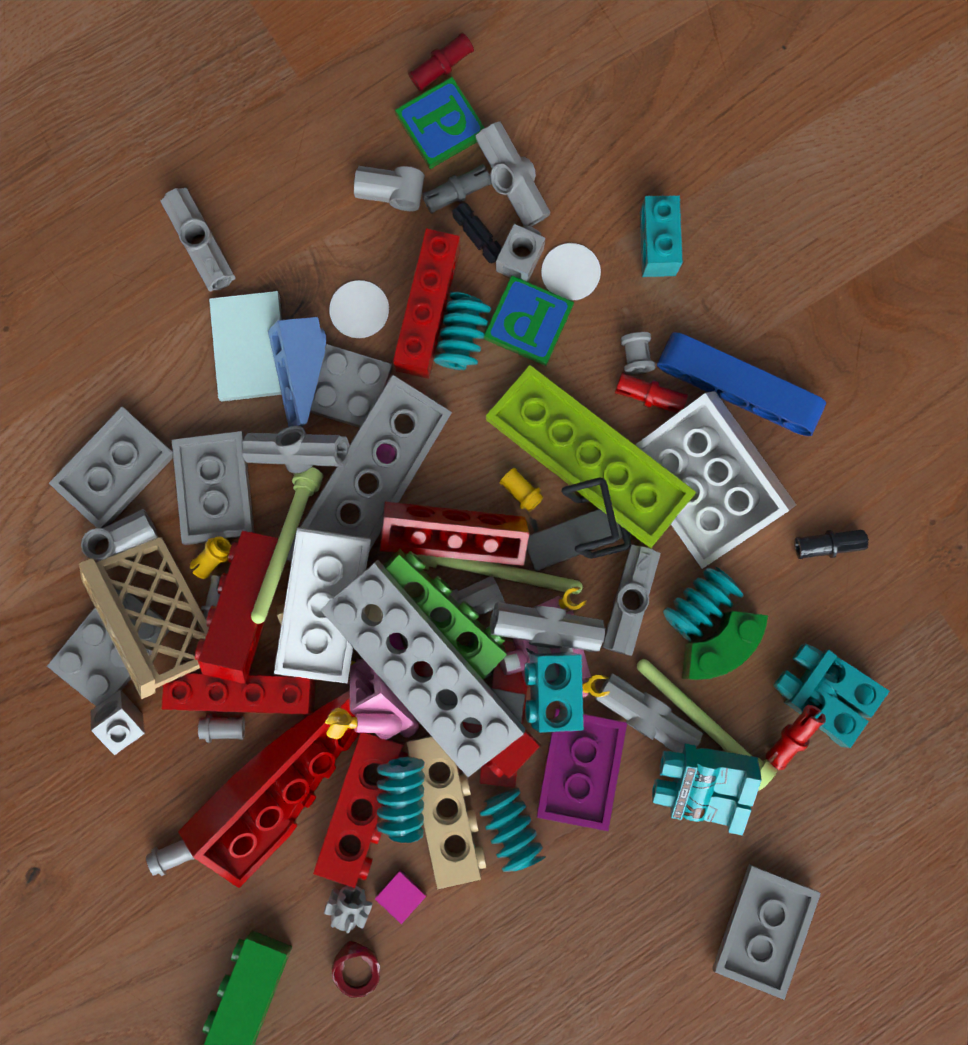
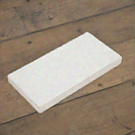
M297 527L274 674L348 683L353 647L320 609L366 570L370 538Z

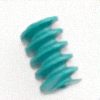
M450 292L449 296L452 301L448 302L446 307L450 314L445 315L443 323L447 327L441 329L440 336L443 340L437 344V350L441 354L435 355L433 361L449 369L466 370L467 365L478 364V360L470 356V352L481 351L482 347L473 343V339L484 338L485 334L477 330L476 327L487 325L488 321L479 316V314L489 313L491 307L482 303V300L469 294Z
M715 567V570L711 568L705 569L703 571L705 580L696 578L693 581L696 590L686 588L683 591L686 600L677 597L673 601L676 611L668 607L663 610L666 620L689 642H691L689 637L691 633L700 638L703 636L699 627L701 623L710 628L713 626L709 617L711 613L720 618L724 616L719 607L721 603L730 608L734 606L729 597L731 593L739 598L744 596L734 580L718 567Z
M401 757L379 765L377 768L379 774L388 776L377 782L379 789L387 791L377 796L379 803L387 805L377 810L378 817L386 819L378 822L377 830L387 834L395 842L412 843L421 839L424 834L421 826L424 822L422 814L424 809V801L422 800L424 787L422 783L424 782L425 774L421 769L424 768L425 762L419 758Z
M519 788L502 792L485 800L484 802L487 803V806L480 812L481 816H492L493 818L485 826L486 830H498V834L491 839V843L504 845L496 854L497 858H509V862L501 868L503 872L522 870L540 862L546 857L536 856L543 849L540 842H530L537 835L535 829L525 828L532 821L530 815H518L526 807L524 801H513L520 794Z

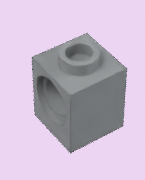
M514 224L496 260V272L509 278L515 276L529 282L544 250L545 237L541 236V233L531 226L524 225L521 227ZM517 247H525L531 253L526 257H519L514 254L513 250Z
M121 689L90 710L91 731L114 755L145 734L142 712Z

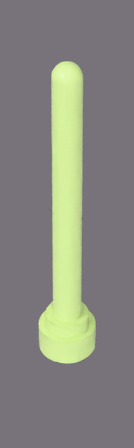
M314 467L302 473H295L293 476V489L296 492L251 613L252 621L257 624L264 622L308 498L320 488L323 474Z
M417 555L425 563L426 567L424 569L429 570V567L436 568L437 565L562 592H566L576 586L581 588L571 594H579L583 589L582 583L578 580L499 563Z
M641 659L637 663L638 671L726 752L752 756L646 659ZM758 757L762 779L759 790H761L773 779L778 769L767 759L762 761Z

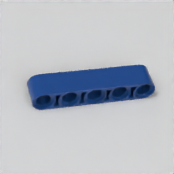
M671 333L657 363V367L663 372L706 392L715 391L721 399L799 435H813L826 406V401L821 397L682 333Z

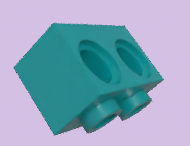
M680 195L645 196L640 209L642 277L676 276L683 263Z
M574 652L529 654L530 663H525L524 668L526 685H530L531 700H527L525 704L527 722L531 723V727L539 733L584 730L582 655ZM556 663L559 667V676L555 681L548 683L545 679V670L549 665ZM553 701H558L560 704L558 716L548 720L546 717L547 706Z

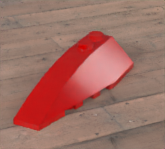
M350 690L304 718L260 751L234 774L178 831L193 858L240 888L291 836L298 825L295 820L304 807L310 808L317 797L314 792L323 778L329 779L336 769L335 760L341 751H347L360 733L355 732L354 728H347L344 735L339 739L330 738L326 734L331 724H326L325 721L336 708H342L351 717H355L350 711Z

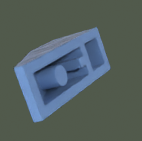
M318 317L278 320L268 330L288 427H302L308 422L326 347V334L324 329L320 328Z

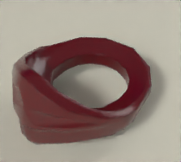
M348 941L334 959L332 979L343 994L351 998L365 997L375 990L380 981L378 959L371 949L357 942ZM361 956L362 960L369 964L372 975L370 980L363 986H351L343 977L344 961Z

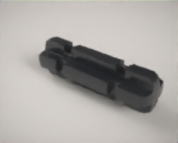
M465 202L461 203L452 211L453 218L459 226L463 225V231L478 250H483L482 255L491 264L495 263L502 250L501 245L497 241H493V235L478 216H474V211Z

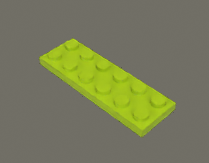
M531 365L528 366L486 415V421L568 485L599 477L604 478L608 485L616 522L650 549L696 494V491ZM600 485L577 491L607 514Z

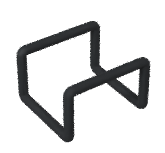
M601 477L565 486L561 490L562 494L572 501L584 503L589 500L584 496L576 495L573 493L574 491L596 485L601 487L612 536L575 546L574 549L577 553L590 559L625 551L631 546L629 532L620 525L624 544L593 552L588 550L615 543L619 539L606 480Z

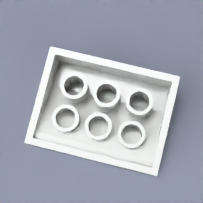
M715 391L704 393L636 444L639 449L696 491L694 497L671 525L702 569L796 506L794 500Z

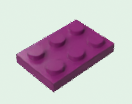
M555 709L554 718L558 716L560 709ZM583 714L584 730L551 732L536 817L609 831L627 723Z

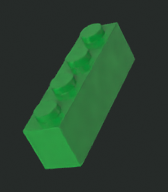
M253 930L245 940H238L231 956V961L236 962L231 976L225 974L216 995L222 998L217 1012L214 1010L210 1011L202 1030L203 1033L208 1034L204 1045H255L293 946Z

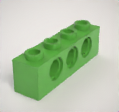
M399 549L387 561L384 567L402 588L410 582H418L424 587V592L420 596L411 598L477 674L484 679L507 655L503 645L506 641L505 638L491 635L490 626L486 629L476 620L479 617L476 610L466 601L459 604L450 595L453 592L451 587L439 576L433 580L423 570L426 567L425 563L412 551L405 554ZM437 607H445L450 611L451 615L447 620L438 622L432 619L430 613ZM463 632H472L477 636L476 641L469 646L461 645L457 638Z

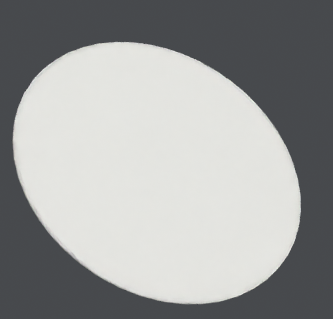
M566 243L555 247L547 254L542 264L541 273L543 282L550 292L568 300H579L591 294L597 287L601 269L597 257L587 247L576 243Z
M361 280L352 281L341 286L333 295L330 302V317L334 326L344 335L352 338H366L377 333L386 323L389 314L388 300L384 292L375 284Z

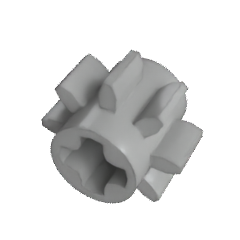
M347 885L340 891L336 888L332 889L324 909V914L331 915L332 928L336 927L339 930L346 931V933H349L356 925L362 929L364 928L373 905L372 902L366 901V890L357 886L353 888Z

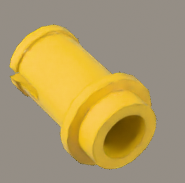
M515 467L506 473L499 482L501 486H504L521 503L519 507L521 509L525 508L528 512L532 511L544 498L540 494L541 489L539 487L535 489Z
M221 536L208 539L205 543V549L190 563V569H194L200 564L192 573L201 579L208 578L220 563L228 561L231 548L230 542Z

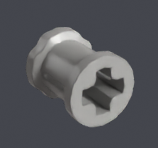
M630 333L621 337V345L625 346L627 365L624 366L626 374H642L655 369V362L651 361L650 333Z

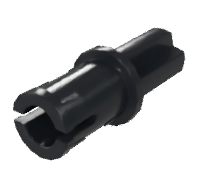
M827 530L823 535L796 537L795 551L798 559L824 555L835 558L839 553L866 550L869 539L864 530L839 533Z

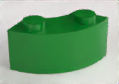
M737 611L723 613L724 616L720 626L711 637L701 642L685 644L682 679H711L738 668L754 653L760 644L767 626L768 615Z

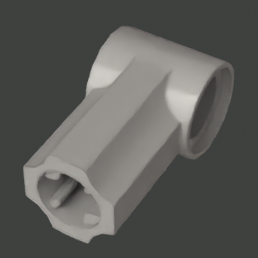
M358 166L354 179V196L360 199L387 202L392 207L403 211L419 210L425 175L416 168L405 166L397 167L395 171Z
M142 509L105 528L89 530L82 538L81 548L87 557L93 558L94 561L98 562L158 538L152 520L147 512ZM103 539H108L109 547L107 551L97 555L95 551L97 543Z

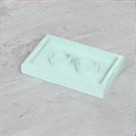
M278 291L210 298L218 399L222 402L282 395L268 330L278 320H282Z

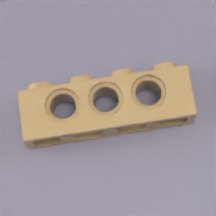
M432 736L409 740L407 742L409 756L422 759L425 762L424 768L421 769L425 774L424 782L422 783L424 787V796L422 797L424 809L422 814L424 816L423 823L437 890L481 880L480 869L487 867L482 846L475 847L472 833L479 830L474 809L467 811L464 796L471 795L467 776L465 774L460 775L456 763ZM436 762L447 764L450 768L449 778L445 781L434 780L430 775L432 764ZM444 798L453 799L458 805L457 813L451 817L442 816L437 808L439 801ZM451 835H459L465 840L466 846L461 852L452 853L446 848L445 840Z

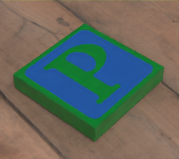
M453 77L395 109L396 117L429 169L434 168L477 143L476 135L482 129H485Z
M511 276L485 332L484 340L547 366L574 306V302L515 276Z

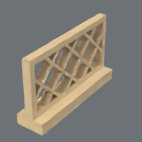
M162 537L96 563L93 558L79 563L81 580L141 699L154 694L155 688L200 668L198 660H195V655L188 654L186 651L192 637L199 640L206 638L209 627H207L206 619ZM155 550L159 551L163 559L159 570L140 564L144 555ZM118 565L131 569L125 583L110 579L106 570ZM166 566L170 573L164 571ZM137 571L155 577L150 591L131 586ZM161 579L176 583L178 590L174 599L155 593ZM115 589L121 590V593H120L119 596H118V594H117V592H116ZM127 593L146 598L140 613L124 608L122 603ZM181 595L183 596L185 602L180 601ZM152 600L171 606L165 621L146 615ZM176 608L192 613L194 619L190 628L170 623ZM131 619L137 620L135 626L133 625ZM142 622L162 628L156 643L140 639L138 632ZM197 624H198V626H199L201 632L195 630ZM167 630L187 636L181 651L161 645ZM146 649L152 650L151 656L148 655ZM158 652L178 658L174 669L160 675L158 674L153 664ZM183 660L188 661L187 663L181 665Z

